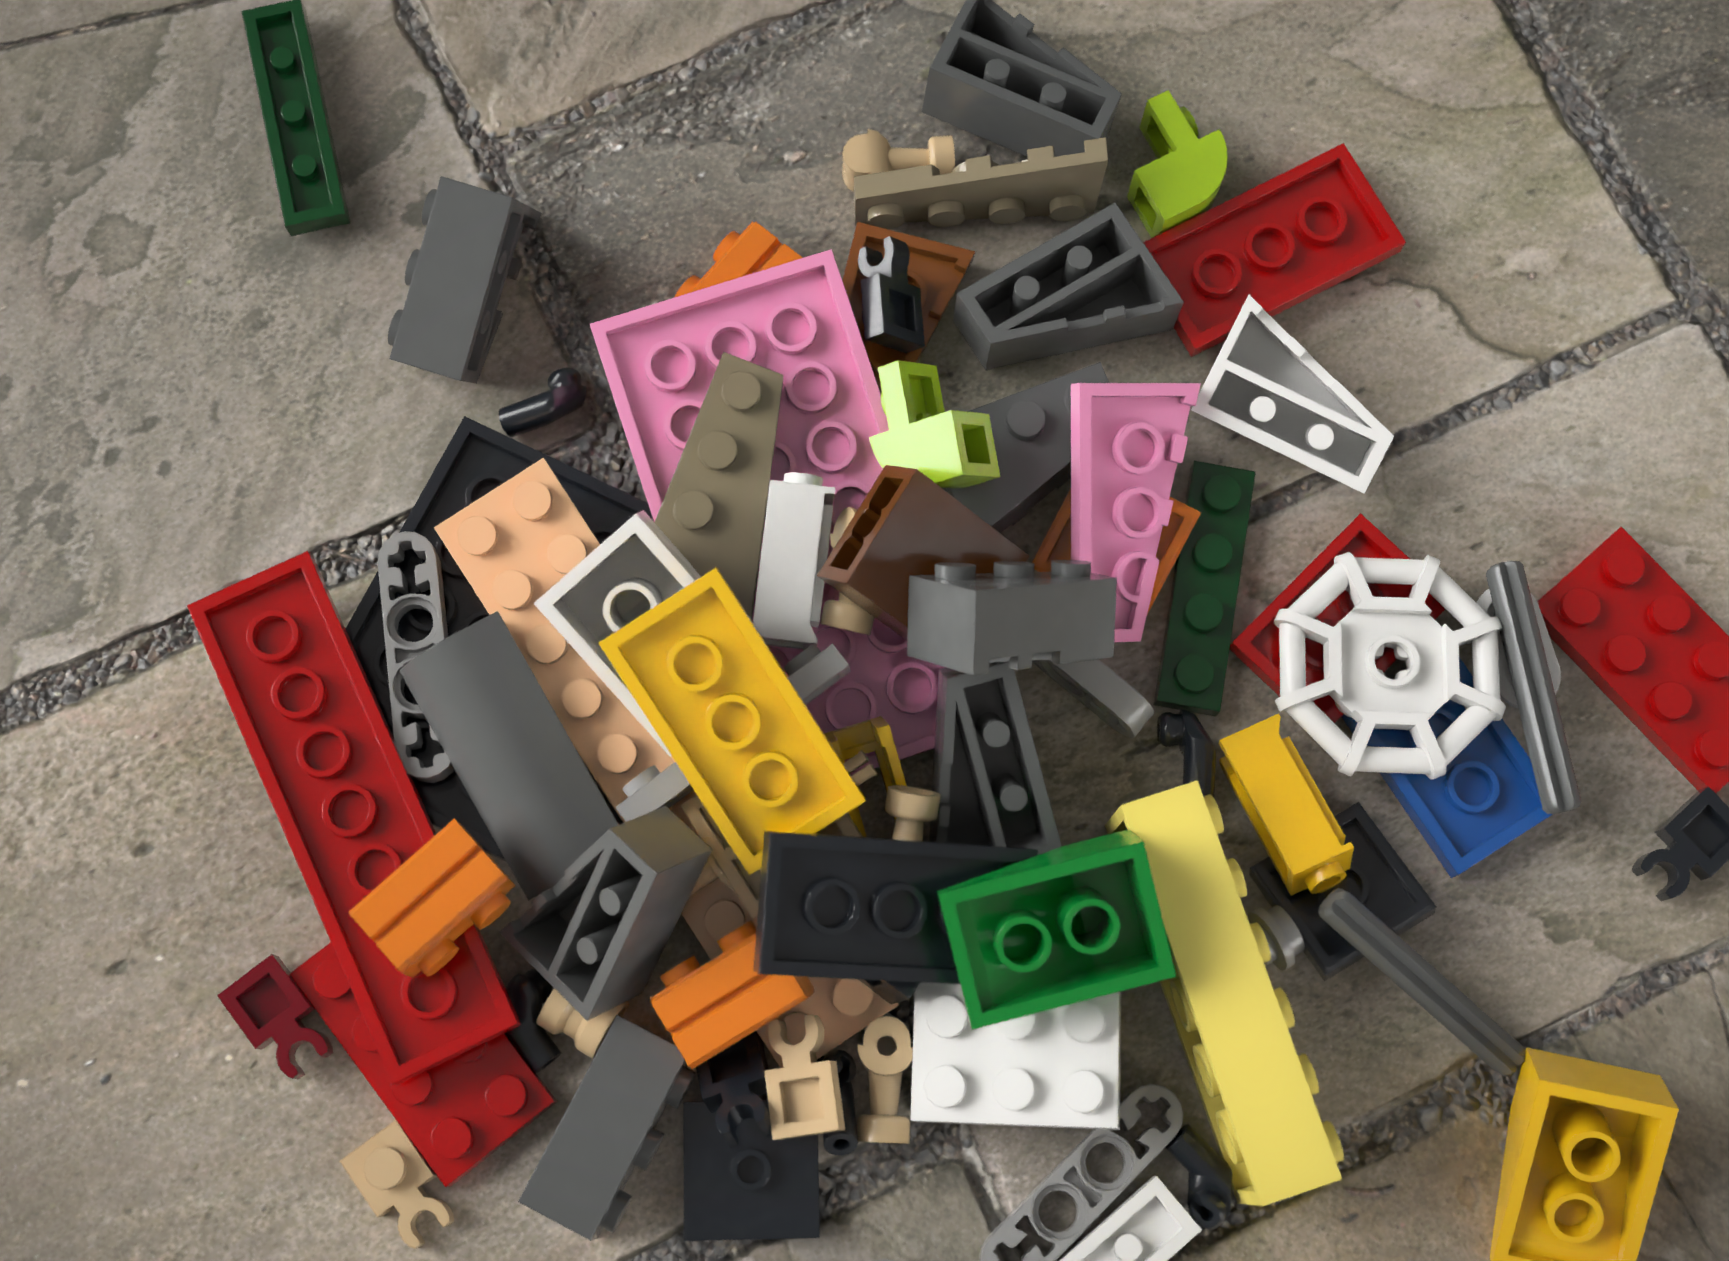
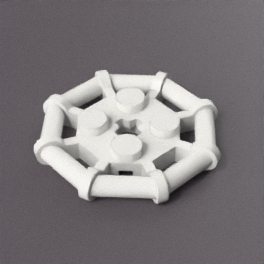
M1350 552L1338 555L1334 558V565L1288 609H1279L1274 620V624L1279 628L1280 697L1275 700L1280 713L1287 712L1339 764L1338 772L1351 777L1354 772L1426 774L1429 779L1444 776L1446 774V766L1492 721L1501 720L1506 709V705L1501 701L1498 632L1503 629L1498 616L1491 617L1439 567L1440 560L1433 556L1427 555L1424 560L1362 558L1354 557ZM1367 583L1412 585V590L1409 598L1373 597ZM1344 590L1349 592L1355 607L1334 627L1315 619ZM1428 593L1464 628L1452 631L1446 624L1441 626L1429 615L1432 610L1425 604ZM1305 638L1323 644L1324 680L1306 686ZM1472 643L1473 688L1460 682L1459 646ZM1385 647L1394 649L1396 659L1406 660L1407 670L1399 671L1395 679L1385 677L1384 672L1377 669L1375 665V659L1383 655ZM1330 695L1334 699L1339 711L1347 717H1352L1357 722L1351 739L1313 702L1314 700ZM1448 700L1463 705L1466 710L1436 739L1428 720ZM1373 729L1409 730L1416 748L1367 746Z

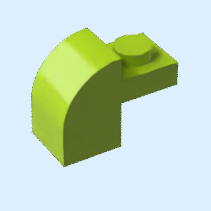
M1169 90L1147 100L1139 128L1158 159L1134 170L1127 198L1151 238L1211 209L1225 175L1228 160L1226 142L1220 129L1198 139L1199 133L1194 117L1186 107L1182 106L1179 108Z
M897 360L878 367L882 388L881 405L887 417L889 431L871 436L869 440L873 453L882 468L885 465L918 469L941 488H965L1001 477L989 414L958 410L945 412L937 365Z

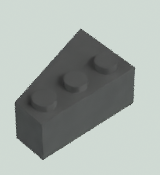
M966 0L929 68L922 113L1024 156H1027V149L1053 145L1055 157L1085 152L1084 140L1106 137L1107 140L1122 93L1065 48L1057 52L1033 33L1034 24L1022 14H1018L1014 18L992 0Z
M441 176L438 188L430 190L424 202L422 223L427 227L420 250L415 249L412 252L406 266L405 284L410 287L403 310H397L390 323L388 343L393 347L389 359L459 381L477 384L503 316L502 311L497 310L505 280L506 278L516 280L523 264L521 259L513 257L523 228L528 227L536 230L542 213L512 197Z
M1113 203L958 292L953 322L984 369L990 370L1171 331L1174 328L1184 301L1117 204Z
M1101 362L967 411L989 414L1001 477L970 487L942 489L999 533L1003 532L1011 524H1016L1028 514L1034 505L1055 488L1059 489L1071 479V384L1109 383Z
M1080 560L1051 561V572H1034V563L999 561L994 562V573L976 574V565L936 563L935 575H909L907 656L973 676L988 674L989 662H1009V669L1020 670L1032 668V660L1052 659V663L1065 664L1114 657L1117 578L1091 573V562Z
M989 662L988 674L975 676L949 668L939 669L932 791L940 793L941 797L937 818L934 821H930L929 841L1032 848L1038 850V855L1062 847L1015 670L1009 669V662Z
M667 806L661 807L607 830L564 871L566 875L551 889L540 893L531 902L533 906L519 919L507 924L499 933L589 1021L643 993L711 854L712 848Z

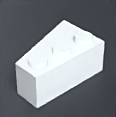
M1248 295L1198 395L1196 406H1193L1191 409L1214 422L1364 494L1394 438V435L1343 385L1334 379L1250 295Z

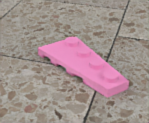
M1201 383L1071 384V560L1091 562V573L1117 578L1114 642H1141L1159 565L1156 553L1162 527L1168 526L1173 505V501L1169 500L1177 463L1183 462L1188 437L1184 436L1190 407L1196 406Z

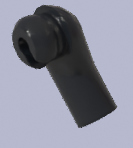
M1186 1124L1165 1148L1189 1171L1187 1205L1190 1216L1200 1228L1206 1230L1216 1229L1230 1215L1232 1206V1170L1229 1164L1189 1124Z

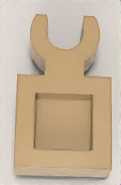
M804 1015L806 1035L796 1045L791 1044L787 1038L785 1021H770L768 1027L769 1042L772 1048L782 1056L783 1068L764 1070L773 1140H784L845 1130L837 1063L831 1060L817 1062L816 1052L820 1049L824 1040V1026L817 1015Z
M397 1120L340 1160V1163L376 1217H382L393 1208H396L400 1214L398 1231L402 1240L409 1247L417 1249L425 1244L422 1235L416 1229V1219L423 1211L432 1212L442 1227H448L454 1222L453 1212L449 1205L437 1197H428L422 1188L437 1175Z

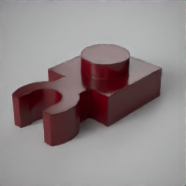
M271 954L217 995L255 1049L263 1050L273 1041L276 1042L278 1045L276 1050L277 1064L286 1076L292 1079H300L305 1075L295 1059L296 1050L303 1043L310 1042L321 1057L327 1058L333 1054V1047L328 1037L320 1031L306 1028L301 1020L314 1011L315 1008L290 976V971L279 956Z

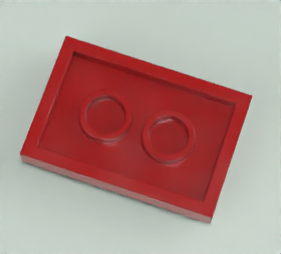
M1361 513L1230 644V650L1279 697V628L1274 624L1279 609H1288L1334 565V558L1338 555L1350 552L1354 557L1410 559ZM1367 583L1373 597L1409 598L1412 590V585ZM1344 590L1315 619L1334 627L1355 607L1349 592ZM1428 593L1425 604L1432 610L1429 615L1436 620L1445 608ZM1305 638L1306 686L1324 680L1323 644ZM1384 648L1383 655L1375 659L1377 669L1385 672L1397 660L1394 655V649ZM1330 695L1313 701L1334 723L1343 715Z

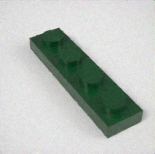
M290 0L241 11L285 228L290 236H296L350 224L308 17L302 1Z
M1195 460L1190 468L1185 504L1201 512L1175 563L1154 698L1155 706L1177 710L1183 709L1215 717L1221 710L1256 471Z

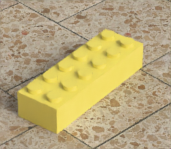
M1197 780L1120 805L1105 824V828L1108 834L1129 829L1144 841L1176 977L1162 980L1160 984L1220 1155L1232 1170V1189L1237 1203L1265 1206L1341 1180L1342 1176L1337 1163L1344 1160L1342 1145L1332 1123L1329 1120L1322 1122L1312 1097V1095L1319 1093L1317 1076L1307 1055L1304 1053L1297 1055L1288 1031V1028L1295 1026L1294 1014L1281 987L1273 989L1264 965L1265 962L1271 960L1269 945L1261 926L1257 922L1250 924L1240 899L1247 896L1245 879L1237 861L1234 858L1226 860L1217 835L1224 832V825L1215 799L1211 794L1203 796Z

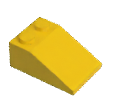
M1526 1047L1525 1061L1520 1069L1510 1108L1489 1256L1490 1261H1637L1679 1111L1678 1106L1660 1075Z

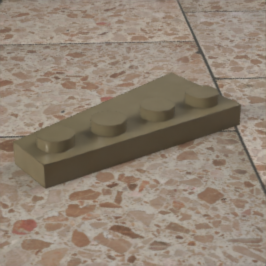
M1106 137L1084 140L1085 152L1055 157L1053 145L1027 149L1028 159L1012 164L999 165L992 161L990 155L965 159L964 163L957 165L952 173L941 175L940 170L931 164L854 176L855 225H857V222L885 229H894L907 222L929 221L934 226L950 227L970 219H990L998 224H1011L1021 221L1025 217L1050 216L1057 221H1072L1083 217L1085 214H1094L1108 163Z
M723 352L654 523L684 555L701 577L717 567L752 621L781 403L783 375Z

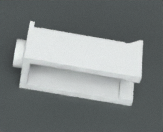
M785 473L784 481L770 480L753 624L766 644L770 646L803 650L814 644L817 646L818 639L812 627H819L824 581L817 575L828 556L836 488L822 486L823 478L816 475Z

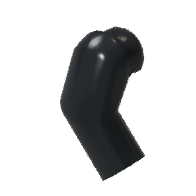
M573 368L558 369L552 372L548 378L549 391L500 408L499 420L504 432L513 438L547 426L582 407L587 396V388L581 385L582 378L580 373Z
M1181 709L1179 714L1171 712L1161 714L1157 720V740L1165 747L1179 746L1184 757L1183 785L1198 780L1203 796L1211 794L1214 798L1216 747L1197 716L1192 712Z
M531 969L524 975H515L505 988L521 1023L520 1026L505 1034L534 1073H538L556 1060L562 1052L544 1028L536 1024L542 1004L547 1001L554 988L536 969Z
M833 1049L825 1056L817 1059V1062L831 1060L837 1063L845 1130L824 1133L823 1139L824 1148L828 1153L843 1156L852 1153L858 1146L854 1091L851 1083L857 1069L855 1061L849 1053L844 1050Z

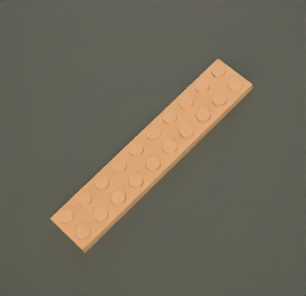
M542 458L434 527L489 615L496 611L499 612L574 747L622 822L625 823L626 821L615 808L628 798L622 790L623 787L649 767L655 765L661 773L672 765L675 760L664 751L533 604L600 545L546 460ZM693 790L669 809L699 836L680 806L697 795ZM719 878L691 895L681 913L711 960L723 953L717 943L719 939L752 920L757 928V918L752 919L736 892L720 881ZM808 977L815 993L774 1020L785 1021L787 1038L791 1044L796 1045L806 1035L804 1015L813 1014L819 1016L824 1026V1040L822 1046L816 1052V1057L819 1059L867 1027L872 1021L897 1007L899 1003H888L858 979ZM769 1022L756 1031L779 1067L783 1068L782 1056L772 1048L769 1042Z

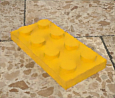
M717 567L599 642L600 647L749 875L762 867L764 830L815 834L866 801L860 788Z

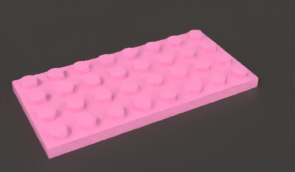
M832 249L590 323L595 344L654 522L723 352L783 375L770 480L784 481L785 473H806L823 478L822 486L835 487L831 534H833L840 513L847 507L858 509L883 470L873 453L869 437L889 431L887 417L881 405V393ZM830 536V539H829V547H828V556H827V558L829 557V555L831 554V552H832V550H833V548H832V546H831V536ZM825 581L820 620L825 602L827 600L838 601L839 591ZM756 585V590H755V598H754L753 613H752V622H753V617H754V608H755L757 585ZM874 618L871 635L834 628L820 623L819 627H812L818 639L817 647L822 652L833 643L851 669L850 673L806 705L823 733L882 716L890 725L899 760L934 749L939 669L946 667L907 656V641L876 618ZM767 645L782 669L789 661L804 651L803 649ZM875 751L865 754L870 761L851 772V776L869 764H872L874 768L879 767Z

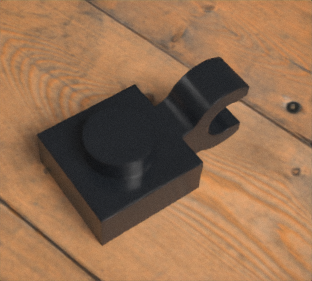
M889 236L884 238V258L881 252L866 246L859 250V269L864 276L868 277L861 280L864 335L867 341L903 353H909L925 347L921 291L919 287L908 284L907 271L910 260L908 245L906 242Z

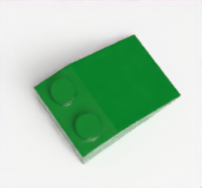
M1129 829L1065 845L937 891L972 1030L1176 977L1144 841Z

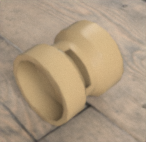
M554 988L545 1002L536 1024L554 1035L565 1033L574 1039L576 1049L594 1059L617 1015L622 1018L624 1017L629 1002L626 1001L587 1021Z

